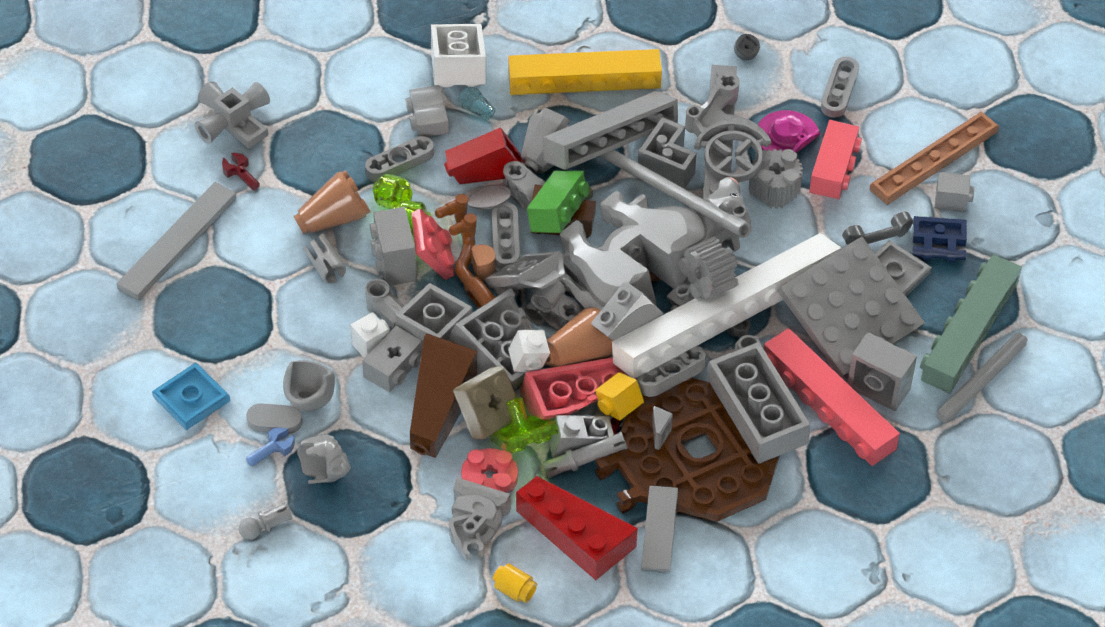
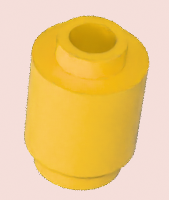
M510 563L505 566H499L492 579L495 581V589L517 602L522 601L524 603L530 601L538 585L533 581L532 576Z

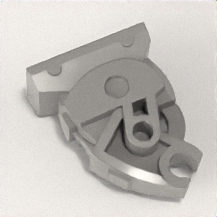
M457 477L453 488L454 500L456 502L452 506L453 518L449 519V536L457 551L468 561L471 560L469 550L472 548L478 550L479 557L484 556L483 545L490 542L502 524V516L509 514L511 500L509 493Z

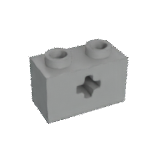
M395 326L362 360L363 377L390 393L396 385L399 386L403 383L406 375L413 367L416 368L420 365L422 341Z

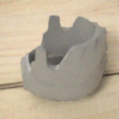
M321 434L300 442L297 454L300 458L302 471L305 475L315 478L308 480V484L335 482L349 472L351 466L347 455L342 451L334 436Z

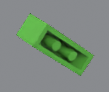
M554 171L527 207L531 232L561 233L589 194V184L585 181L584 171Z

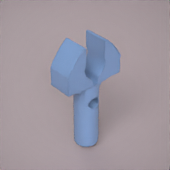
M274 428L267 432L269 443L246 457L247 463L253 466L274 452H281L284 456L290 454L295 444L294 435L286 441H279L288 436V428Z

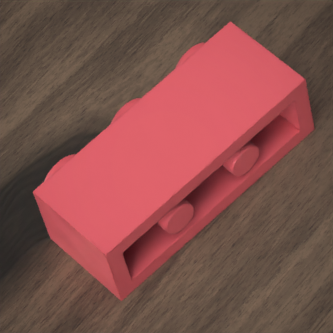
M829 120L811 175L809 193L840 200L842 190H848L851 175L847 174L848 171L853 172L856 156L853 155L854 152L859 153L862 138L858 137L859 126Z

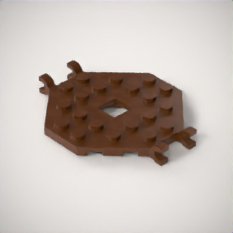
M691 377L657 396L648 397L642 395L644 403L626 416L621 429L628 449H623L607 457L595 460L598 466L595 469V474L600 481L608 478L618 469L631 489L617 493V497L620 500L617 502V507L622 514L630 511L638 502L648 504L649 486L678 488L676 511L718 522L767 499L780 455L758 464L711 384L707 381ZM654 406L672 413L673 416L672 431L659 450L655 449L652 425ZM705 434L716 449V452L703 458L692 457L682 443Z

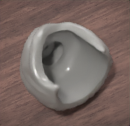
M307 360L290 362L283 379V391L286 399L290 401L293 407L306 412L315 411L325 406L331 400L335 388V375L331 369L322 364Z

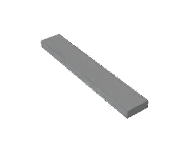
M214 182L116 283L117 289L139 301L236 200V193Z

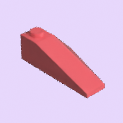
M613 357L529 371L525 373L520 394L530 415L542 420L555 418L556 415H570L597 401L598 398L595 390L617 373L629 375L613 364Z

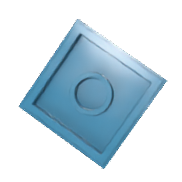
M197 362L152 391V395L158 403L185 430H188L230 402V395Z

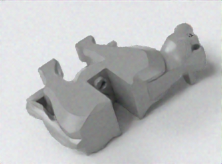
M726 177L719 181L716 191L709 195L706 201L751 225L748 210L745 208L740 194L739 183L732 177ZM615 191L600 203L603 220L607 223H612L613 227L619 228L610 234L603 246L595 248L587 242L583 224L577 220L560 233L563 250L570 254L571 263L568 257L562 254L565 277L559 281L564 285L565 291L571 297L576 298L585 309L594 307L602 310L625 281L641 291L657 307L649 271L676 289L687 278L678 266V260L684 257L683 254L686 249L717 237L720 240L719 244L725 240L727 245L735 252L740 249L739 236L726 230L724 226L693 210L679 206L650 209L647 197L644 194L628 204L624 202L622 194L619 191Z

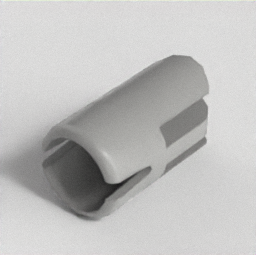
M321 234L319 238L328 251L325 252L315 239L310 243L318 254L317 258L307 246L303 247V250L322 280L326 283H335L337 279L334 271L343 278L346 273V267L326 235Z

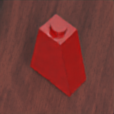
M500 127L446 150L447 162L444 163L447 174L450 177L453 176L460 185L505 179L503 173L504 166L511 161L521 162V154Z

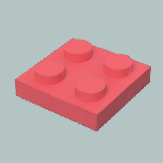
M421 209L412 212L416 255L445 280L453 277V264L455 260L451 252L452 238L450 233L446 229L443 230L432 216H428Z

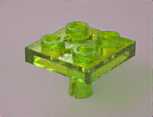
M522 397L513 399L514 403L511 400L506 402L512 423L490 435V439L506 452L517 453L523 451L528 444L534 442L540 444L551 440V436L558 434L559 431L556 422L551 419L542 420L533 415L527 416L523 403L524 400Z

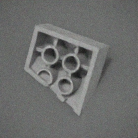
M510 288L456 323L447 341L477 351V375L491 367L504 366L515 391L522 386L526 372H514L508 349L518 330L533 329H530L526 322V314L522 307H518L514 300L515 293Z

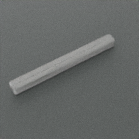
M1020 332L1015 333L938 409L937 418L943 423H949L1026 346L1027 337L1023 336Z

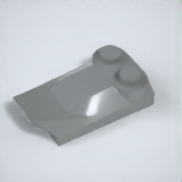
M559 251L526 254L486 277L485 281L490 289H494L497 297L512 288L515 296L519 294L518 290L525 287L543 290L565 277L562 253Z

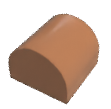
M484 244L472 246L471 261L475 276L485 282L486 277L495 273V251L492 247Z

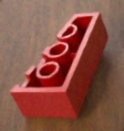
M538 476L516 492V512L594 580L599 579L637 547L638 528Z

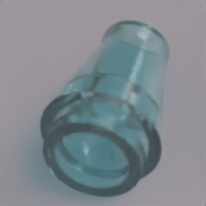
M467 86L458 97L457 101L461 104V108L482 117L486 121L491 119L496 112V109L477 87Z

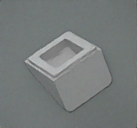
M656 406L653 407L652 425L655 449L659 450L672 431L673 416L672 413Z

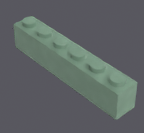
M992 254L987 263L983 262L981 264L977 280H971L967 288L966 298L959 299L954 311L956 314L954 317H948L943 327L944 333L942 336H936L931 347L932 352L924 355L920 363V368L923 369L921 381L951 394L1018 285L1022 266L995 254Z

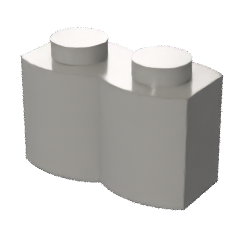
M440 85L410 89V97L405 98L407 112L413 113V116H410L411 130L417 131L418 137L449 134L448 118Z

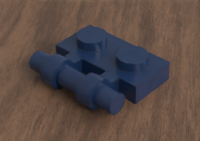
M914 216L913 243H921L923 247L913 246V256L922 257L923 260L931 261V258L946 259V262L966 260V250L956 249V246H966L967 220ZM932 244L947 245V249L932 248Z

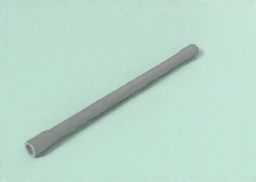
M612 150L600 155L601 158L719 223L735 235L745 238L750 234L751 225L748 222L721 210L623 154Z

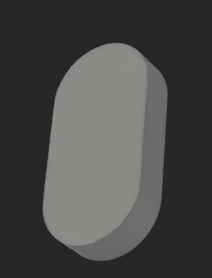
M259 403L251 406L246 413L248 426L258 432H269L274 428H288V434L298 431L302 426V414L300 410L293 406Z

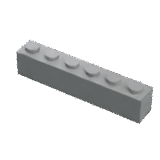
M654 91L544 136V161L566 170L650 135L662 117L678 123V99Z

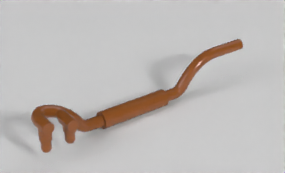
M458 194L455 200L437 208L435 216L443 218L448 215H454L456 224L450 226L449 232L453 236L461 233L463 242L460 256L455 263V273L464 284V291L476 306L481 308L496 297L479 277H474L468 270L472 260L471 248L476 243L477 216L472 213L467 214L468 197L464 194Z

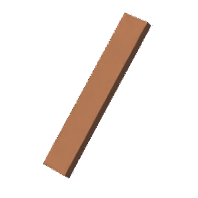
M981 111L872 182L869 190L888 205L996 134L999 130V125Z

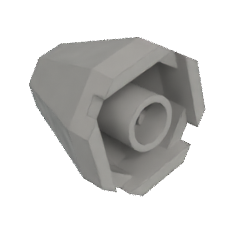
M543 108L541 112L537 109L531 115L521 153V162L534 174L545 173L554 166L544 161L543 137L569 127L568 123L570 121L565 116L548 108Z

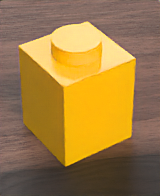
M620 372L595 390L599 401L598 407L601 412L618 420L623 419L644 403L637 380Z

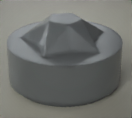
M751 34L739 36L734 44V52L742 60L755 58L760 50L759 40Z

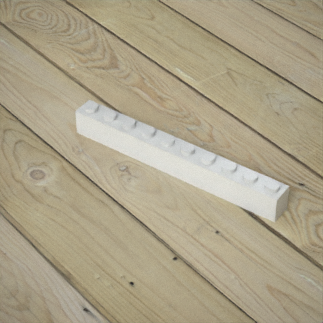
M821 233L735 277L738 279L739 285L707 300L703 299V297L695 298L612 341L613 364L633 379L649 372L782 301L783 298L777 291L782 285L842 248Z

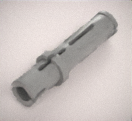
M619 432L616 435L574 451L571 449L566 450V454L543 461V466L547 471L548 478H551L571 469L576 471L579 469L578 466L623 449H628L622 432Z

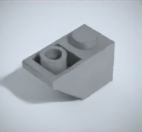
M556 415L547 436L552 458L566 454V450L571 449L574 451L611 437L614 434L609 416Z

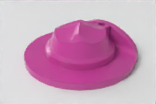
M776 111L766 115L758 123V126L771 139V144L768 147L761 146L762 150L767 151L769 149L771 151L774 149L779 151L781 149L783 152L784 150L791 149L797 153L821 135L813 120L796 111Z

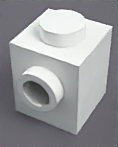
M373 312L350 324L352 345L363 358L390 332L386 321L380 320Z
M518 330L508 349L514 372L541 370L550 354L544 330Z

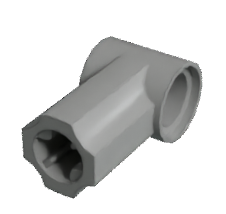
M373 279L365 287L367 309L374 314H378L393 329L396 326L395 315L404 305L390 292L389 284L385 280Z

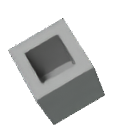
M939 172L934 208L966 212L967 203L973 202L974 187L970 186L971 175Z

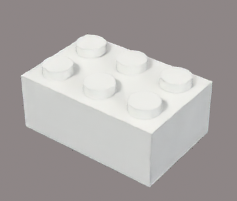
M481 24L431 25V57L434 85L442 87H452L453 85L476 87L486 84V54Z

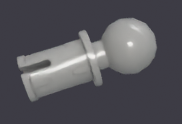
M284 502L264 513L258 512V519L245 518L239 525V534L244 539L253 540L259 536L262 529L269 533L271 528L293 519L290 509H287L288 506Z

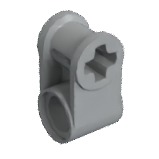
M511 161L504 166L503 173L505 179L502 185L508 187L511 191L510 196L523 209L527 210L532 201L535 184L544 185L545 182L532 173L523 163Z

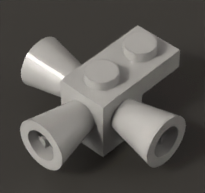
M214 81L202 87L198 94V101L214 109L215 115L195 122V129L204 142L210 144L224 129L247 148H251L268 136V128L251 115L252 110L270 103L269 94L260 83L254 82L243 95L233 87L224 93Z

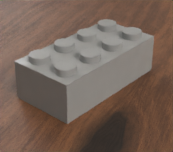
M759 342L709 361L708 381L758 464L809 444L810 423Z

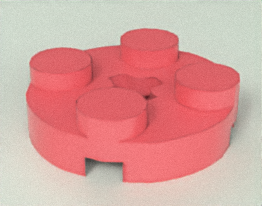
M494 448L475 449L468 453L467 459L462 465L461 476L464 480L507 493L517 485L518 468L516 462L512 459V454L507 450ZM493 471L496 474H493L492 478H487L486 474L483 473Z

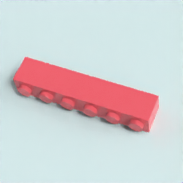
M788 328L764 343L763 349L785 385L797 393L801 401L805 405H809L818 414L821 421L828 423L841 440L850 444L861 459H865L873 466L897 450L900 433L793 331Z

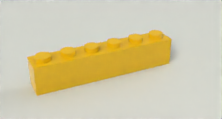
M659 49L508 55L510 95L661 88L662 80Z

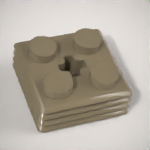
M504 366L491 367L453 390L473 439H485L523 416Z

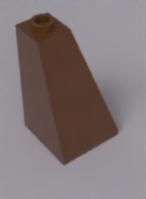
M428 333L425 334L410 426V449L421 455L437 457L461 414V409L453 390L477 376V351Z

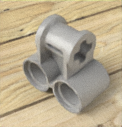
M558 280L543 290L536 289L524 312L526 318L531 323L543 325L546 322L558 331L580 313L582 309L576 301L564 295L565 287Z

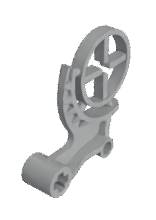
M724 72L717 77L716 87L701 107L691 105L687 108L685 129L698 137L694 149L705 148L704 160L708 171L719 180L732 177L739 183L751 179L758 173L763 157L761 146L768 147L771 144V139L754 122L740 116L726 114L722 111L725 106H731L737 102L740 82L736 74ZM722 141H743L736 148L735 156L736 164L746 172L738 174L723 172L732 164L731 149L724 145ZM713 147L726 156L716 167L709 157ZM750 147L756 151L758 156L755 166L741 157Z

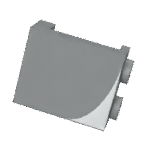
M625 281L591 324L611 341H614L664 315V313L641 291Z

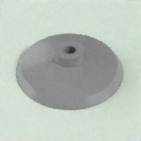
M486 185L470 191L466 196L468 197V205L470 207L485 210L504 204L509 199L511 191L503 185Z

